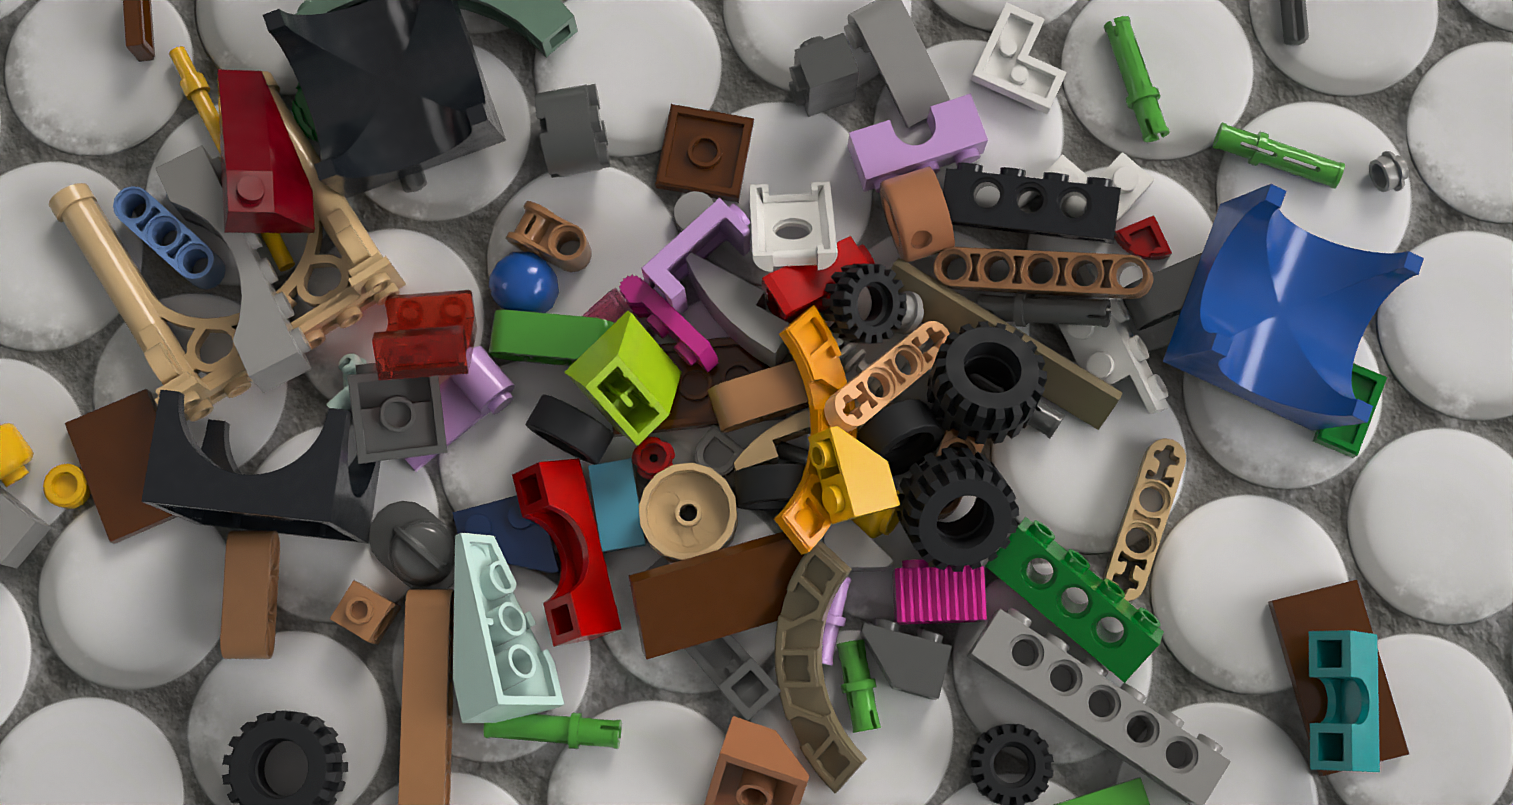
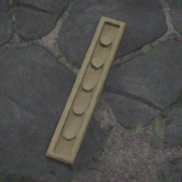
M898 257L892 265L891 269L896 273L893 279L901 280L904 285L898 290V293L911 291L921 297L924 309L921 323L937 321L943 324L950 334L953 331L959 333L960 327L966 324L976 328L978 322L988 321L989 327H996L997 323L1007 325L1005 330L1012 333L1017 329L908 262H905L903 259ZM1023 333L1022 340L1025 342L1031 340L1037 346L1035 355H1042L1045 361L1042 370L1047 372V381L1042 396L1099 430L1120 400L1123 392Z

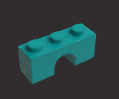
M1351 630L1309 631V677L1320 679L1326 688L1328 696V709L1324 720L1321 723H1310V770L1380 772L1377 634Z

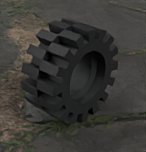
M853 264L841 267L842 272H834L831 278L835 284H826L824 291L831 293L830 299L822 298V306L830 307V312L823 315L825 321L834 322L829 329L832 333L839 334V339L852 343L879 344L883 343V339L889 340L894 336L891 330L900 329L902 323L897 320V317L905 316L907 310L900 308V302L907 301L906 293H898V290L904 285L901 280L893 279L896 273L892 269H885L886 266L881 264ZM867 287L871 295L872 306L868 317L862 320L858 311V298L861 290Z
M1003 724L990 728V730L978 737L979 740L976 744H973L970 751L972 755L971 759H969V768H971L972 775L970 777L972 782L976 784L978 791L983 796H986L996 804L1025 805L1038 799V796L1047 790L1049 778L1053 777L1054 770H1051V762H1054L1053 755L1049 754L1047 749L1049 745L1046 740H1042L1038 736V732L1021 724ZM1005 747L1018 748L1025 754L1028 761V769L1025 776L1015 783H1007L1001 780L994 770L995 756Z

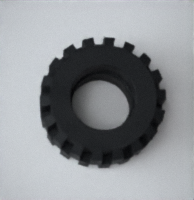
M988 321L978 322L976 328L966 324L960 327L959 333L953 331L949 334L945 343L941 344L929 375L927 400L933 403L931 412L934 417H942L944 419L941 426L948 432L954 428L958 431L957 437L966 441L967 436L975 438V444L985 445L986 440L991 438L993 443L997 444L1002 443L1006 435L1011 439L1019 435L1021 429L1026 428L1045 390L1047 372L1042 370L1045 365L1043 356L1035 355L1037 346L1031 340L1028 342L1023 341L1022 337L1024 334L1017 329L1013 333L1005 330L1007 325L997 323L996 327H989ZM973 373L989 375L999 381L1006 391L1001 393L983 391L973 385L966 375Z
M948 447L941 449L940 456L935 457L932 452L923 456L926 462L921 466L915 462L909 468L912 476L910 479L902 478L899 486L903 493L897 494L900 503L897 516L914 549L918 551L921 558L927 563L932 561L934 566L941 570H945L950 565L953 572H963L965 565H970L972 570L982 567L980 561L986 558L990 562L998 557L995 551L999 547L1007 548L1011 542L1007 535L1008 533H1015L1018 526L1014 517L1019 516V507L1014 501L1016 496L996 466L989 462L985 455L979 452L973 455L969 448L960 447L958 453H954L952 448ZM962 496H976L970 511L960 519L951 522L937 521L942 509L952 500Z
M286 710L264 713L256 716L257 721L246 722L240 728L243 732L241 736L232 737L228 745L233 747L231 755H224L222 765H229V774L222 775L223 785L231 786L232 792L227 794L231 803H239L240 805H334L337 801L335 798L336 793L344 789L346 782L341 781L342 773L348 772V762H343L342 754L346 753L343 743L337 742L335 737L338 736V733L333 727L325 726V721L317 716ZM283 741H292L299 745L308 761V773L304 784L296 793L289 796H281L274 792L266 781L264 771L268 754L276 745Z

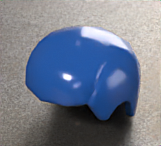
M529 251L511 252L496 263L489 276L491 296L504 310L546 313L553 308L559 294L558 280L554 270L543 258Z

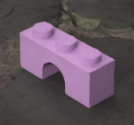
M971 93L930 106L927 123L932 137L920 145H909L902 142L896 136L890 120L850 132L848 149L863 191L875 189L877 193H880V183L883 180L930 166L934 173L937 174L940 172V167L956 163V166L957 163H973L980 159V154L984 153L988 138Z

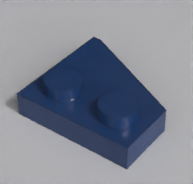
M517 495L452 512L458 534L471 533L494 536L509 566L523 567L549 574L560 573L551 536L539 524L522 517Z

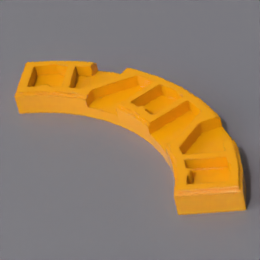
M813 305L802 312L779 333V336L793 356L803 379L810 410V436L832 427L825 417V403L830 396L847 384L844 369L839 359V356L842 355L839 346L827 323ZM855 400L847 403L842 409L846 416H849V413L856 408ZM857 428L847 432L857 439ZM810 446L802 479L787 505L774 519L801 555L810 552L832 524L830 515L822 502L823 490L817 469L812 464L810 458Z

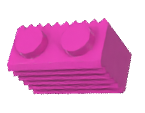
M923 559L902 561V568H895L893 570L895 623L900 625L971 623L987 620L984 566L972 570L970 565H965L963 572H953L950 565L945 570H941L936 567H929V563Z

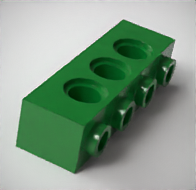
M1025 516L1018 524L1016 532L1008 536L1011 542L1007 548L999 547L995 551L998 557L991 562L988 560L985 567L1125 683L1160 645L1164 633L1159 628L1161 626L1160 622L1148 610L1142 607L1137 610L1125 600V593L1116 583L1107 578L1101 580L1090 571V564L1081 554L1072 549L1066 551L1054 541L1055 535L1046 525L1037 520L1032 522ZM1035 558L1047 560L1053 568V573L1049 575L1038 573L1032 565V560ZM1071 587L1082 589L1088 597V602L1082 604L1073 602L1069 599L1066 590ZM1114 617L1122 623L1124 630L1116 633L1110 632L1103 627L1101 619Z

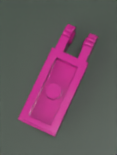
M632 274L623 278V281L620 282L619 292L626 299L629 308L639 318H647L645 321L660 338L663 339L669 335L677 343L673 348L688 365L692 366L697 362L708 373L719 363V359L710 342L641 277L639 278L637 275L633 276Z

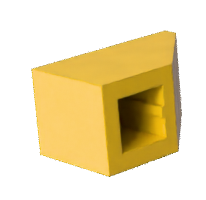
M838 426L828 428L808 437L810 458L812 464L817 469L823 490L822 502L830 515L832 524L900 506L887 460Z

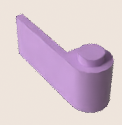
M482 346L472 348L457 359L448 370L450 377L440 384L447 446L490 411L493 414H497L513 400L511 392L515 385ZM438 454L405 458V460L417 472Z

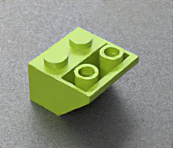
M627 311L564 373L616 431L638 446L669 416L682 372L630 311Z

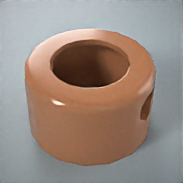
M930 166L883 180L880 183V195L884 214L894 245L901 259L905 262H912L955 246L954 232L946 200L939 181Z

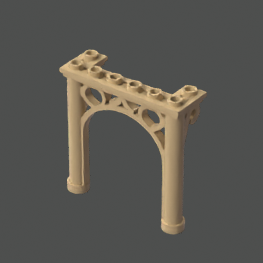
M262 71L313 190L315 232L308 233L305 250L299 264L289 279L276 291L277 294L280 292L285 294L292 309L298 304L292 299L297 293L308 305L314 307L311 311L291 322L293 329L299 327L302 330L312 350L321 345L326 339L325 335L337 327L346 328L359 321L363 316L362 312L376 303L377 305H383L396 298L400 293L399 289L405 286L406 283L386 256H382L346 198L319 181L314 164L320 162V157L279 95L280 87L272 74L268 71ZM77 183L65 187L50 199L49 207L59 222H64L142 349L150 367L162 382L163 386L155 390L158 396L160 390L181 392L185 395L184 413L186 421H197L210 414L214 409L213 405L227 396L228 398L236 397L251 387L250 382L252 380L247 374L234 342L230 353L218 362L206 364L200 357V349L210 333L229 334L233 341L240 313L219 318H196L167 308L151 291L87 184ZM323 228L341 254V258L334 255H319L322 245ZM324 267L339 269L341 281L334 290H330L323 296L309 294L308 281L314 269ZM167 321L181 328L193 331L187 343L186 353ZM202 372L207 375L201 378L198 373ZM157 397L156 399H154V400L156 401L157 405H158L159 397Z

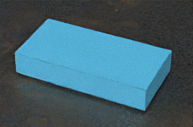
M632 459L589 465V476L602 552L607 553L646 546L644 532L640 526L639 499Z

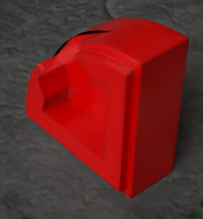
M1154 215L1115 231L1114 239L1122 249L1133 256H1138L1145 260H1160L1168 258L1172 254Z

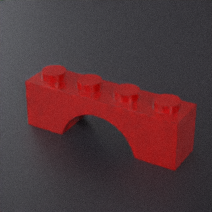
M580 459L538 462L512 474L522 517L534 521L547 531L553 539L560 556L561 577L559 585L554 594L543 603L553 647L594 640L622 630Z

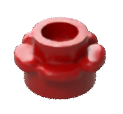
M658 437L645 438L639 446L635 447L632 454V462L634 465H637L638 474L650 480L657 473L672 466V460L675 458V452L671 444L661 441ZM657 455L658 460L651 462L650 456Z

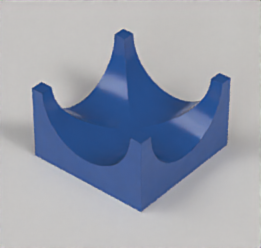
M1273 184L1221 203L1163 362L1311 431L1368 423L1373 406L1356 399L1352 390V368L1357 348L1365 329L1377 309L1400 284L1413 276L1419 275L1424 258L1410 251L1379 253L1354 249L1313 235L1295 225L1282 214L1279 208H1281L1286 191Z

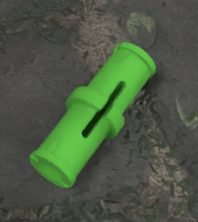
M864 639L836 644L844 684H841L842 694L846 693L853 733L881 728L873 688L877 687L875 678L871 679Z

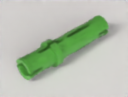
M1121 16L1114 18L1116 26H1113L1112 22L1108 21L1104 25V30L1107 32L1128 93L1126 98L1127 106L1134 110L1143 141L1159 140L1158 133L1163 138L1170 133L1158 103L1161 95L1158 88L1152 86L1131 26L1130 17Z
M1223 122L1217 130L1212 146L1215 149H1221L1247 158L1248 164L1257 166L1259 163L1293 175L1328 185L1333 189L1338 186L1345 169V163L1336 162L1306 150L1269 139V134L1260 131L1258 134H1254L1229 126ZM1241 142H1244V143H1247V144H1250V145H1253V146H1256V147H1259V148H1262V149H1265V150H1268V151H1271V152H1274V153L1271 155V154H1268V153L1259 151V150H1257V149H1254V148H1250V147L1241 145ZM1286 156L1316 166V168L1312 169L1283 158Z
M574 712L571 714V717L531 714L497 723H484L485 738L568 744L569 749H579L580 745L619 749L620 740L618 738L621 739L622 732L621 720L582 718V713Z

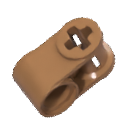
M526 201L523 207L525 209L523 217L515 231L508 232L506 240L521 251L537 254L545 261L564 271L578 272L584 269L590 263L592 252L583 230L577 225L556 216L547 208L535 202ZM568 241L580 243L576 253L572 255L560 254V249L564 243Z

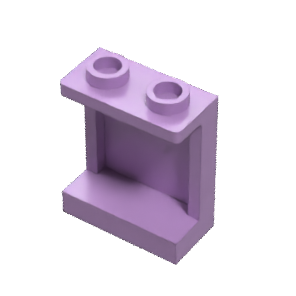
M718 198L641 268L644 281L681 315L688 309L685 288L680 284V281L688 275L686 258L689 253L692 252L706 259L723 242L728 241L742 256H745L750 251V229L748 228L750 220L737 205L732 204L728 207Z

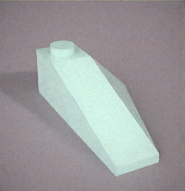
M459 533L455 536L453 682L462 723H497L556 709L564 705L555 662L548 649L541 651L530 628L536 625L530 611L523 613L513 592L517 583L495 537L491 535Z

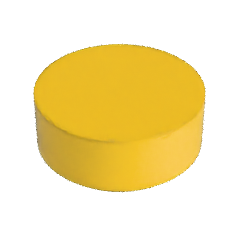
M61 464L52 468L44 479L43 491L45 497L53 505L64 509H74L83 505L91 494L82 468L72 464Z

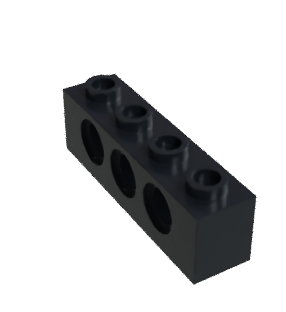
M957 163V169L946 168L943 195L952 225L1114 244L1121 188L1112 187L1113 180L1087 177L1086 184L1069 182V175L1054 172H1044L1043 179L1025 177L1026 170L1001 167L1000 174L982 172L983 166L973 163ZM986 186L995 187L1000 192L998 202L990 208L980 207L976 203L978 191ZM1028 191L1038 192L1043 197L1041 208L1034 213H1026L1018 205L1020 197ZM1079 196L1085 200L1087 209L1082 216L1070 218L1062 212V204L1068 197Z

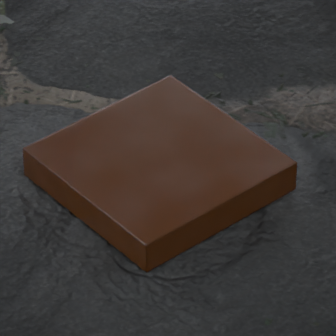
M671 104L655 182L656 188L681 193L698 191L707 194L710 198H720L721 200L739 203L754 127V118Z

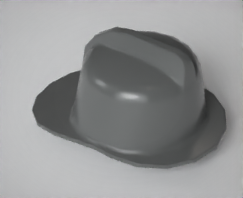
M400 501L392 503L377 513L370 526L369 542L374 555L388 570L412 589H447L454 584L456 534L428 509L416 502Z

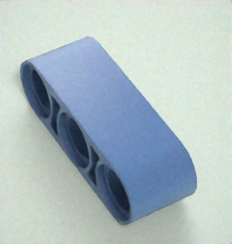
M135 186L124 188L118 192L113 203L115 215L178 273L199 289H211L221 283L226 270L222 259L146 190ZM140 204H147L143 215L138 218H132L135 207ZM176 230L177 238L170 245L162 246L164 236L170 231ZM201 258H208L209 261L206 269L201 273L193 274V266L196 261Z

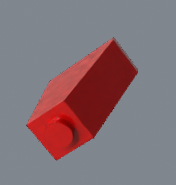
M849 236L837 242V259L826 269L818 270L817 265L784 266L762 278V290L765 291L766 306L771 314L788 323H791L802 312L813 305L821 313L829 308V306H822V298L830 299L831 293L824 291L826 284H835L831 278L834 272H842L841 267L845 265L875 264L872 255L864 244L857 246L853 238Z

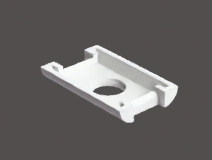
M830 181L811 182V193L769 195L768 184L749 185L753 260L760 269L773 272L774 266L817 265L818 270H822L835 262L838 250ZM795 226L806 229L809 235L804 238L791 240L781 238L776 233L782 228Z

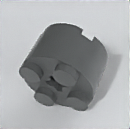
M585 84L535 94L536 117L540 119L542 132L539 135L546 166L551 178L592 172L610 167L607 149L608 137L605 122L600 118V101L596 84Z

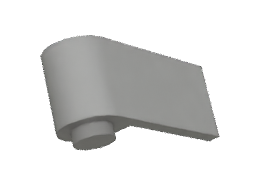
M875 0L848 14V25L844 26V31L850 44L854 49L860 47L864 52H870L907 128L926 119L930 106L950 100L902 0Z

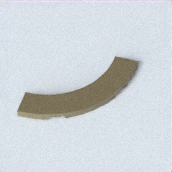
M820 540L810 552L805 553L786 589L788 591L784 599L781 615L778 616L776 627L775 672L777 686L781 690L779 696L787 721L790 720L794 732L801 743L800 749L817 775L836 794L867 758L844 731L834 712L825 685L822 666V643L827 615L836 593L852 569Z

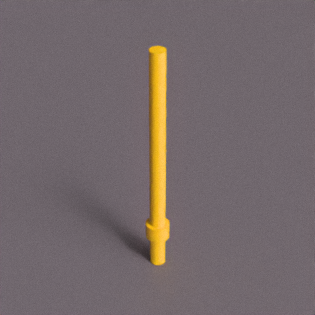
M176 47L169 52V56L182 79L179 84L187 100L193 101L221 155L219 114L208 94L210 87L204 75L196 71L185 47ZM260 233L279 271L282 272L292 268L295 262L280 233Z

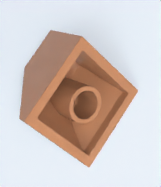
M733 716L717 760L704 805H800L810 775L776 730Z

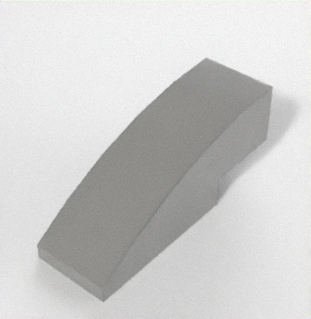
M690 252L686 258L689 279L699 299L713 319L736 343L753 357L769 367L780 365L788 354L789 349L779 336V333L790 323L766 311L765 291Z

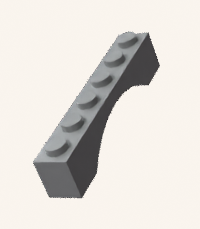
M201 145L156 167L155 169L170 202L186 221L201 226L221 238L233 253L240 274L242 294L239 322L233 342L251 380L265 393L311 370L312 368L305 353L311 351V347L299 327L293 329L288 319L295 315L285 294L283 292L277 294L272 283L278 281V277L267 257L261 259L256 250L263 246L258 234L224 233L221 158L218 156L212 159Z

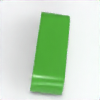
M496 310L488 354L492 357L510 361L571 366L614 322L593 317Z

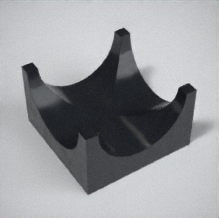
M370 0L350 8L322 14L297 15L286 13L280 9L263 14L268 32L275 38L289 61L309 107L321 153L320 162L314 164L319 181L345 198H350L405 178V176L419 173L506 141L457 0Z
M160 390L141 502L196 525L252 531H277L278 534L369 544V532L381 461L358 464V457L356 455L348 466L351 412L344 409L329 408L326 421L319 436L302 456L281 469L263 474L248 475L240 472L233 459L229 442V423L208 419L204 440L200 449L187 426L184 413L185 395L179 391Z

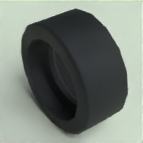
M546 394L540 397L525 424L532 432L550 444L593 465L599 464L614 437V433L595 418L560 399Z
M919 399L903 400L880 410L857 433L858 441L888 461L892 477L909 471V468L915 462L918 465L925 460L923 456L931 452L933 453L943 438V431L939 422L927 404Z
M771 464L752 466L735 471L736 507L745 510H783L795 493L806 465Z

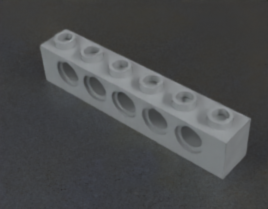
M1009 608L1007 613L1002 609L994 612L970 649L967 657L1187 804L1205 805L1231 762L1220 754L1223 749L1221 745L1200 733L1197 738L1193 737L1181 729L1184 725L1183 720L1163 708L1157 713L1143 703L1146 696L1132 686L1123 683L1121 687L1113 684L1105 678L1108 671L1088 658L1080 662L1068 654L1070 646L1051 633H1047L1043 637L1029 628L1032 621L1019 611ZM1018 641L1028 643L1034 651V659L1029 666H1021L1013 659L1012 649ZM1056 666L1064 667L1071 675V685L1065 692L1058 691L1051 684L1050 675ZM1095 691L1103 693L1109 701V709L1102 717L1094 715L1088 705L1089 698ZM1135 716L1141 718L1147 727V734L1139 743L1133 741L1127 733L1128 722ZM1173 742L1180 744L1185 752L1184 762L1177 768L1172 767L1166 759V749Z

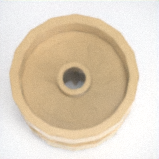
M696 463L674 464L662 470L644 488L639 504L640 526L648 542L661 557L663 556L670 563L727 548L733 542L738 525L735 495L726 479L710 467ZM687 507L695 508L697 516L692 521H684L680 517V514H686Z

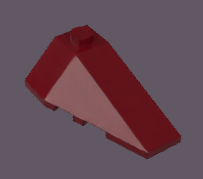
M217 69L224 233H314L313 190L262 71Z

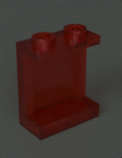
M458 290L387 296L385 300L388 319L387 329L383 332H374L372 338L378 380L469 374L477 333L472 291Z

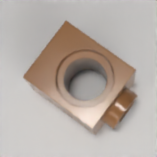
M353 580L330 619L365 641L378 645L401 609V606L368 586Z

